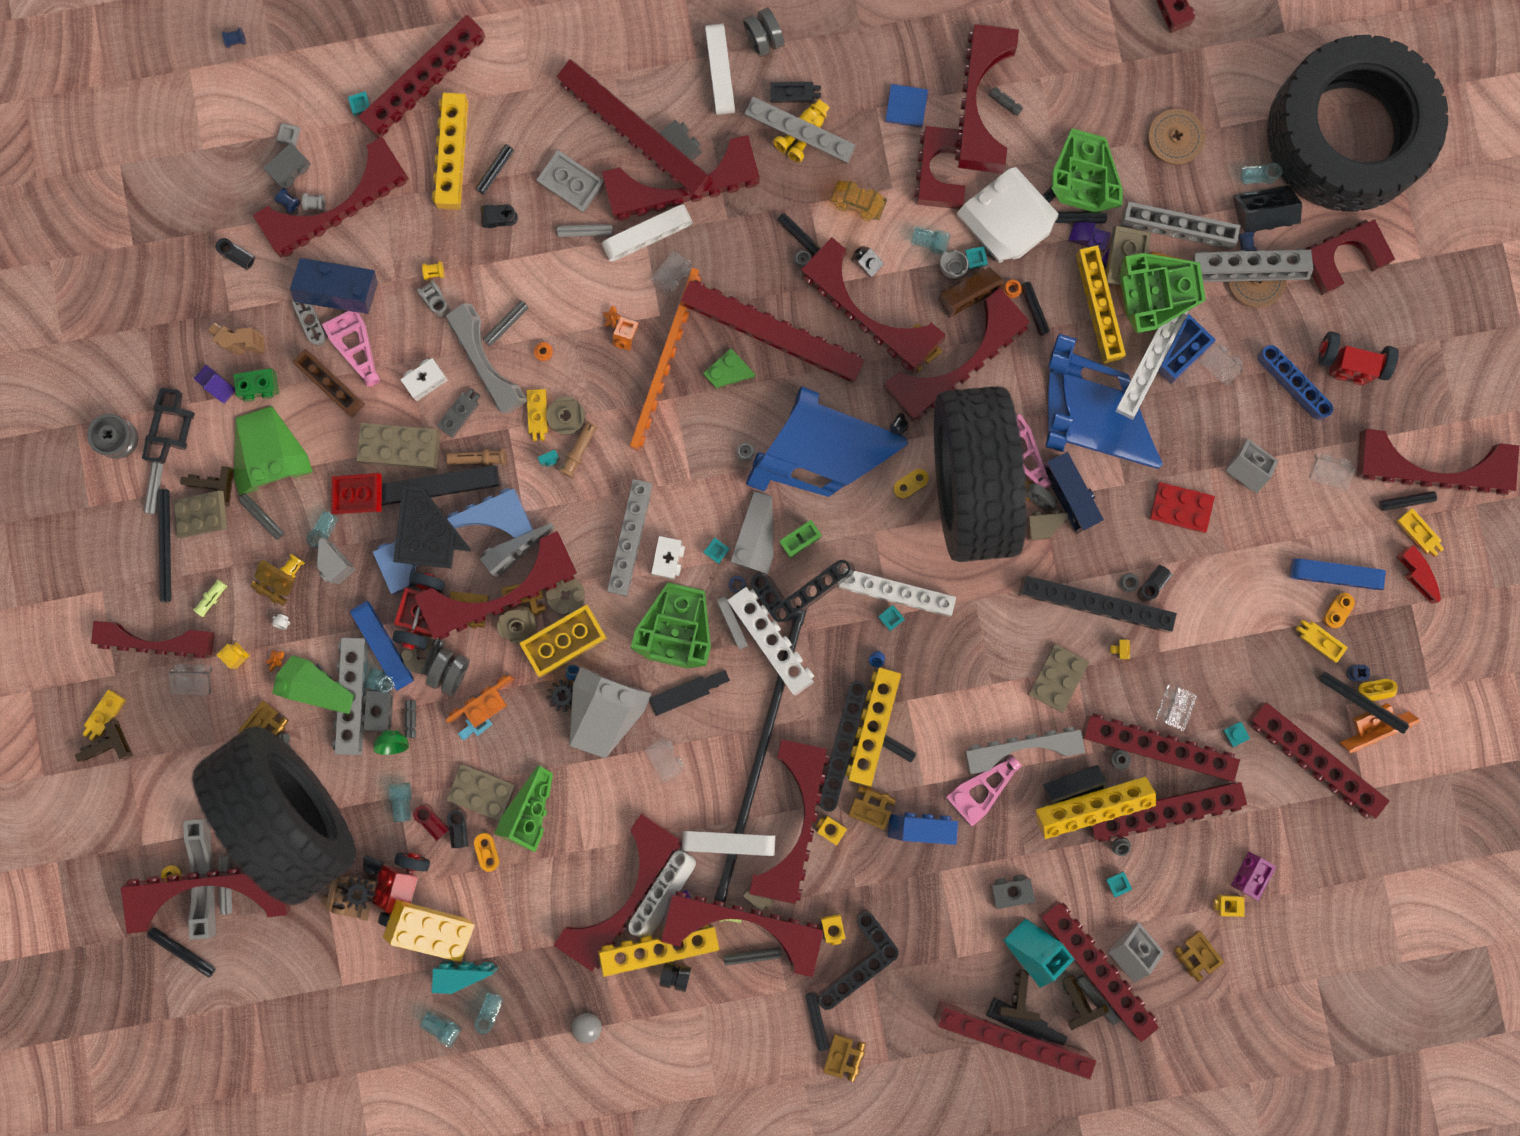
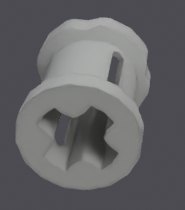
M304 193L302 196L303 210L319 209V211L323 212L325 209L324 194L313 196Z

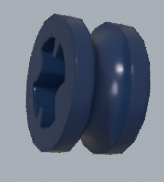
M734 576L729 581V588L733 593L737 594L746 587L745 580L740 576ZM734 580L742 581L743 584L740 586V590H736V587L735 589L732 588Z

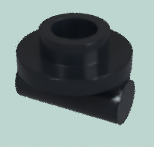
M898 413L890 425V430L893 434H903L909 427L903 413Z
M365 855L362 868L367 874L376 875L382 870L384 862Z

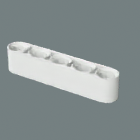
M724 23L706 25L716 115L735 113Z
M679 205L606 239L601 245L609 261L612 262L690 226L693 221L685 205Z
M682 831L681 851L774 856L775 836Z
M676 851L671 856L629 923L628 929L632 935L640 938L652 936L665 915L670 894H675L676 891L680 892L694 870L696 861L693 856L682 851Z

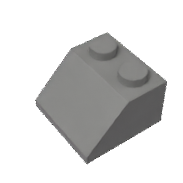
M1247 438L1230 461L1226 471L1232 478L1242 482L1247 489L1258 493L1271 479L1278 460Z
M325 538L319 539L317 568L321 571L319 575L326 582L340 584L356 568L332 541Z
M1137 923L1114 943L1108 953L1134 983L1150 975L1165 952L1144 927Z

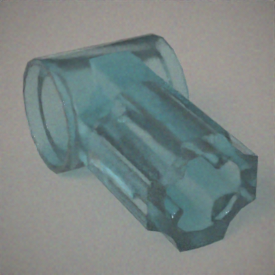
M1277 163L1243 167L1241 181L1243 185L1273 184L1281 176L1282 168ZM1268 170L1274 171L1275 177L1269 176Z
M915 227L911 244L929 248L937 254H943L945 251L947 252L951 234L941 230L934 232Z
M323 511L313 530L307 534L308 544L318 550V544H314L315 537L321 536V538L328 540L339 518Z
M371 668L365 687L387 693L393 690L395 683L392 681V677L387 676L385 672Z
M409 782L389 785V799L392 802L393 822L411 820L410 800L412 790Z
M489 992L487 993L479 1016L474 1024L475 1030L479 1034H487L492 1030L504 998ZM481 1019H486L489 1022L488 1029H483L480 1026Z
M430 1011L419 1026L437 1037V1040L447 1047L453 1046L462 1031V1028L457 1024L445 1021Z

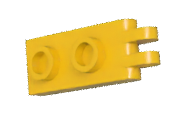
M527 390L529 434L533 435V441H537V433H540V440L545 441V433H548L546 417L547 390Z
M1413 508L1396 520L1425 554L1430 553L1433 557H1436L1438 555L1437 551L1441 552L1444 550L1440 545L1441 539Z
M1305 620L1300 622L1305 629L1300 626L1296 627V630L1301 633L1300 638L1333 663H1337L1348 649L1347 646L1312 621L1310 623Z
M108 689L84 724L86 729L83 732V736L88 737L93 732L89 737V740L92 742L97 736H103L106 731L104 724L114 720L126 699Z

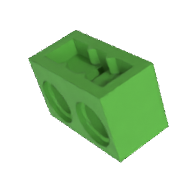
M810 520L781 539L779 544L790 559L819 540L822 535L813 521Z

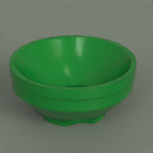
M397 730L382 732L373 743V751L380 755L399 754L409 748L408 739Z

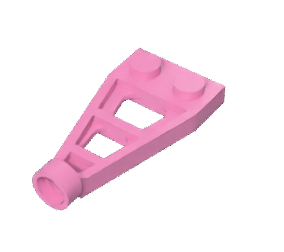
M347 311L323 323L322 326L329 340L363 378L366 387L379 383L380 378L375 370L367 328L360 313ZM356 331L359 335L360 343L358 346L350 349L342 342V337ZM364 350L367 362L358 365L353 358V354Z
M1019 414L1017 419L1020 436L1027 445V452L1023 454V458L1033 456L1037 464V468L1033 471H1029L1024 466L1025 476L1034 484L1041 485L1047 489L1052 485V482L1046 473L1032 431L1021 414Z
M1010 755L1005 761L997 764L990 771L982 772L959 784L946 798L971 826H974L988 813L1015 771L1021 768L1022 765L1013 755ZM1008 763H1009V765L1012 767V769H1008V767H1007V764H1008ZM998 772L1002 776V781L996 788H992L986 779L993 773ZM981 784L988 789V796L983 803L979 804L970 796L969 792L971 788Z

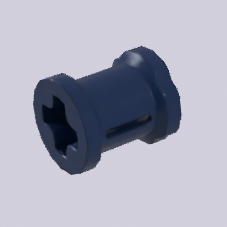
M241 27L232 32L222 31L223 41L227 48L240 43L242 45L246 44L245 34Z
M286 188L281 189L274 198L275 202L282 204L288 213H293L300 205V200L292 197Z
M1254 232L1239 234L1238 239L1240 240L1241 250L1257 251L1253 240Z
M1364 664L1351 665L1347 669V677L1354 682L1366 681L1370 677V669Z

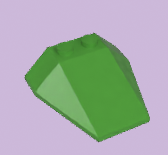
M1073 128L1070 130L1052 171V190L1060 203L1092 212L1117 208L1123 205V188L1105 137Z
M1147 253L1124 256L1120 282L1125 313L1136 333L1155 330L1206 301L1200 262Z
M272 406L236 418L234 480L240 496L257 491L259 486L290 476L297 478L313 473L308 454Z
M667 583L635 629L631 649L648 660L686 669L706 666L711 644L705 591Z

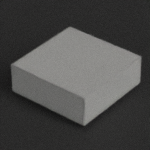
M281 123L276 141L286 145L292 143L296 147L301 129L297 126Z

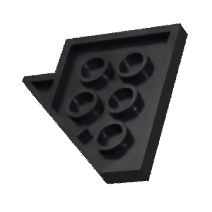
M403 486L393 562L452 569L454 551L471 552V548L424 488Z

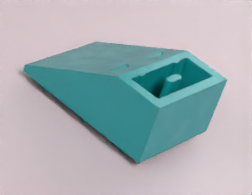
M1026 918L1003 940L1039 988L1054 982L1075 960L1060 941Z
M443 960L442 963L433 968L431 993H455L493 975L498 970V966H493L492 962H482L481 965H474L472 961L454 964L452 960Z

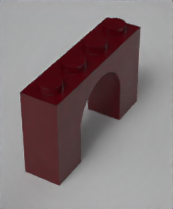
M926 126L924 132H921L919 143L923 144V147L918 153V162H921L920 169L917 168L916 173L919 187H915L914 193L917 205L961 209L964 205L966 185L942 183L930 171V161L938 154H956V149L960 148V144L957 143L958 132H961L962 129Z
M1366 219L1358 223L1355 229L1351 230L1349 227L1341 231L1338 237L1334 238L1332 235L1324 239L1323 244L1317 245L1315 243L1306 248V250H1311L1313 272L1311 276L1321 296L1344 284L1334 262V254L1339 246L1351 245L1359 249L1372 272L1395 260L1375 219L1369 222Z

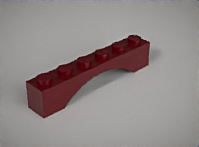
M94 621L91 644H97L98 649L109 650L110 646H117L119 651H129V648H136V652L148 653L149 649L155 650V654L167 655V651L174 652V656L186 657V653H191L193 658L205 659V655H212L215 633L189 630L171 640L151 642L134 636L119 623Z

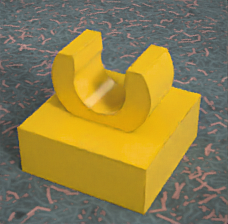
M1120 640V646H1110V653L1120 654V659L1130 660V640Z

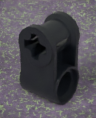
M509 204L484 205L480 207L481 226L483 228L512 226L518 221V214Z

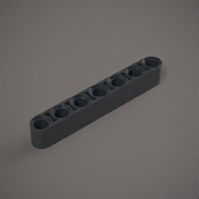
M487 466L382 484V506L401 503L403 486L424 488L431 498L500 486L498 466Z
M855 681L849 685L821 792L820 806L826 812L836 809L866 694V686L861 681ZM855 684H859L862 687L860 695H855L852 692V687ZM850 703H855L858 707L855 714H850L847 711V706ZM845 722H851L853 725V729L849 733L844 732L842 729ZM842 740L848 743V748L844 752L839 751L837 747L838 743ZM837 759L843 762L841 770L833 768V762ZM832 778L837 779L839 782L836 789L828 787V781ZM827 797H831L834 801L833 806L830 808L823 806V801Z

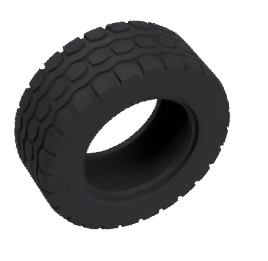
M1371 35L1342 37L1330 41L1310 53L1281 86L1269 112L1270 116L1267 122L1269 151L1272 152L1271 157L1276 169H1280L1279 174L1287 184H1291V189L1301 197L1305 196L1307 201L1318 206L1323 205V208L1336 211L1341 209L1344 212L1364 211L1384 205L1414 184L1438 158L1444 145L1448 128V103L1446 96L1442 95L1444 94V89L1439 78L1435 79L1436 73L1428 62L1424 64L1422 62L1424 58L1413 49L1408 51V46L1396 40L1390 42V38L1377 35L1373 36V38ZM1353 88L1364 91L1376 98L1387 110L1393 124L1394 139L1389 156L1379 161L1361 162L1344 157L1335 151L1325 140L1319 127L1318 104L1321 95L1334 89Z
M1000 386L941 392L937 394L934 408V455L940 516L950 558L957 562L1015 557L1022 552L1025 542L1026 482L1020 430L1011 395L1007 388Z
M259 726L244 729L229 742H226L200 761L193 770L192 784L194 785L195 796L198 799L197 802L202 813L205 815L208 825L215 832L216 838L223 848L227 850L233 861L240 866V869L250 879H253L259 888L266 891L274 899L289 905L303 903L337 879L342 873L344 874L355 862L356 848L353 843L354 840L336 803L331 799L326 788L320 783V780L300 756H297L291 747L285 744L278 736L273 735L269 730Z

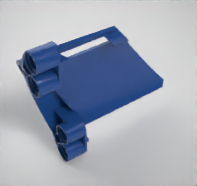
M1058 334L1048 366V435L1045 447L1064 453L1067 442L1156 469L1163 466L1140 408L1133 420L1115 412L1131 382L1129 374L1072 353L1077 339ZM1083 368H1088L1118 378L1122 390L1085 380L1081 376V371Z
M801 386L790 417L766 453L757 452L746 485L765 492L770 480L829 497L905 447L908 441L904 436L893 434L891 431L818 404L820 393ZM796 468H802L832 481L819 488L791 477V473Z

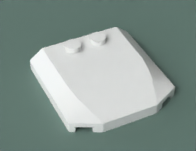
M1014 167L1008 169L967 201L957 212V216L991 255L1001 263L1003 260L1011 258L1014 260L1022 257L1049 236L1058 218V213L1026 177Z

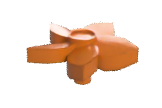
M611 306L609 312H603V316L607 319L604 327L610 325L613 328L617 327L616 321L621 318V315L617 313L615 306Z
M272 650L271 658L265 661L270 665V672L274 670L275 666H282L281 660L284 657V652Z

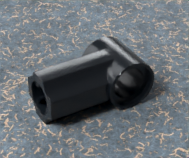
M221 238L216 242V250L223 258L232 261L245 270H248L254 264L256 257L232 243L229 239ZM230 245L229 251L222 252L224 246Z
M1159 564L1144 584L1138 588L1137 595L1139 599L1150 601L1156 598L1159 591L1173 575L1170 570ZM1145 587L1150 588L1151 596L1145 594Z
M461 808L454 809L447 816L451 848L455 849L469 846L466 824L467 814ZM454 813L460 814L462 818L460 823L454 822L452 818Z

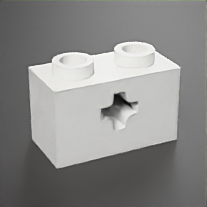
M433 358L430 360L425 359L419 364L418 368L414 371L413 369L407 371L403 375L404 377L400 379L416 401L448 381ZM422 375H424L426 379L424 382L421 378Z
M659 536L651 573L653 576L675 580V577L680 575L681 565L678 564L679 557H683L685 546H682L681 540ZM668 554H671L674 560H670V562L667 563L666 559H664V556L668 557Z

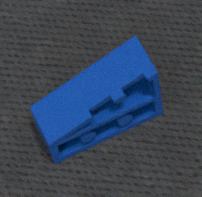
M1188 313L1158 372L1172 384L1214 344L1216 339Z
M904 813V815L891 814L888 825V837L909 842L957 845L958 821L951 820L952 816L940 815V819L930 814H922V817H917L915 813Z

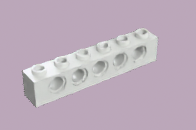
M844 568L842 574H845L848 569ZM854 571V574L838 587V589L947 617L952 616L956 601L954 596Z
M745 587L727 601L792 694L796 696L815 683L812 680L814 675L808 667L806 669L801 664L803 659L797 651L793 653L790 648L792 643L787 636L782 637L779 633L781 630L780 626L775 620H770L768 617L770 613L764 604L760 606L757 601L759 597L756 592ZM754 604L755 611L752 614H747V606ZM765 620L766 627L759 630L757 628L758 621ZM776 635V644L769 645L768 638ZM782 651L788 652V658L785 661L779 660V654ZM796 666L799 668V674L796 677H792L790 669Z

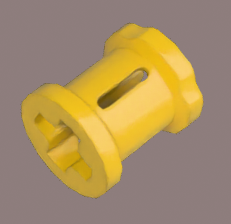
M438 261V264H422L425 281L429 280V278L440 277L442 279L445 277L442 261Z
M290 554V559L280 570L295 578L296 572L305 562Z

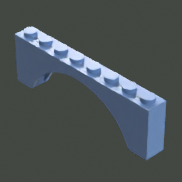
M510 488L500 491V495L494 498L493 496L484 498L482 500L483 503L478 505L474 503L466 506L463 512L458 513L456 511L447 515V519L455 529L471 525L491 526L507 532L514 538L534 530L517 491ZM395 538L394 543L379 545L377 550L373 552L390 593L393 595L403 592L405 587L409 589L413 587L409 580L417 565L393 562Z

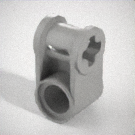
M433 279L430 280L428 285L417 289L422 299L437 317H445L449 313L450 307ZM443 303L442 309L435 310L438 304Z

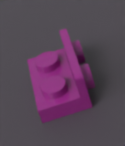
M1248 852L1231 886L1259 901L1276 866Z

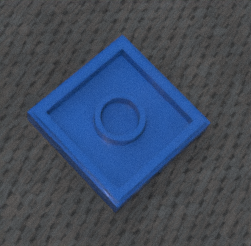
M891 84L885 122L922 128L928 89Z

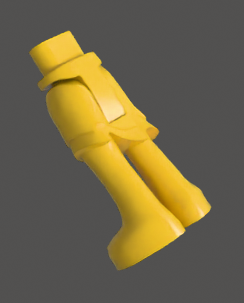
M818 99L815 104H811L798 118L821 128L824 119L827 117L826 112L830 107ZM789 135L774 138L772 142L778 151L782 154H786L788 151L787 156L790 160L797 163L802 162L806 143L799 140L795 146L790 148L796 138Z

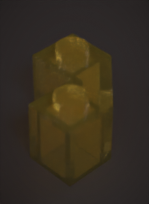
M837 181L830 202L836 206L837 210L846 212V210L856 211L861 215L860 218L865 221L880 220L887 202L885 197L873 189L869 188L866 191L858 188V184L852 181Z

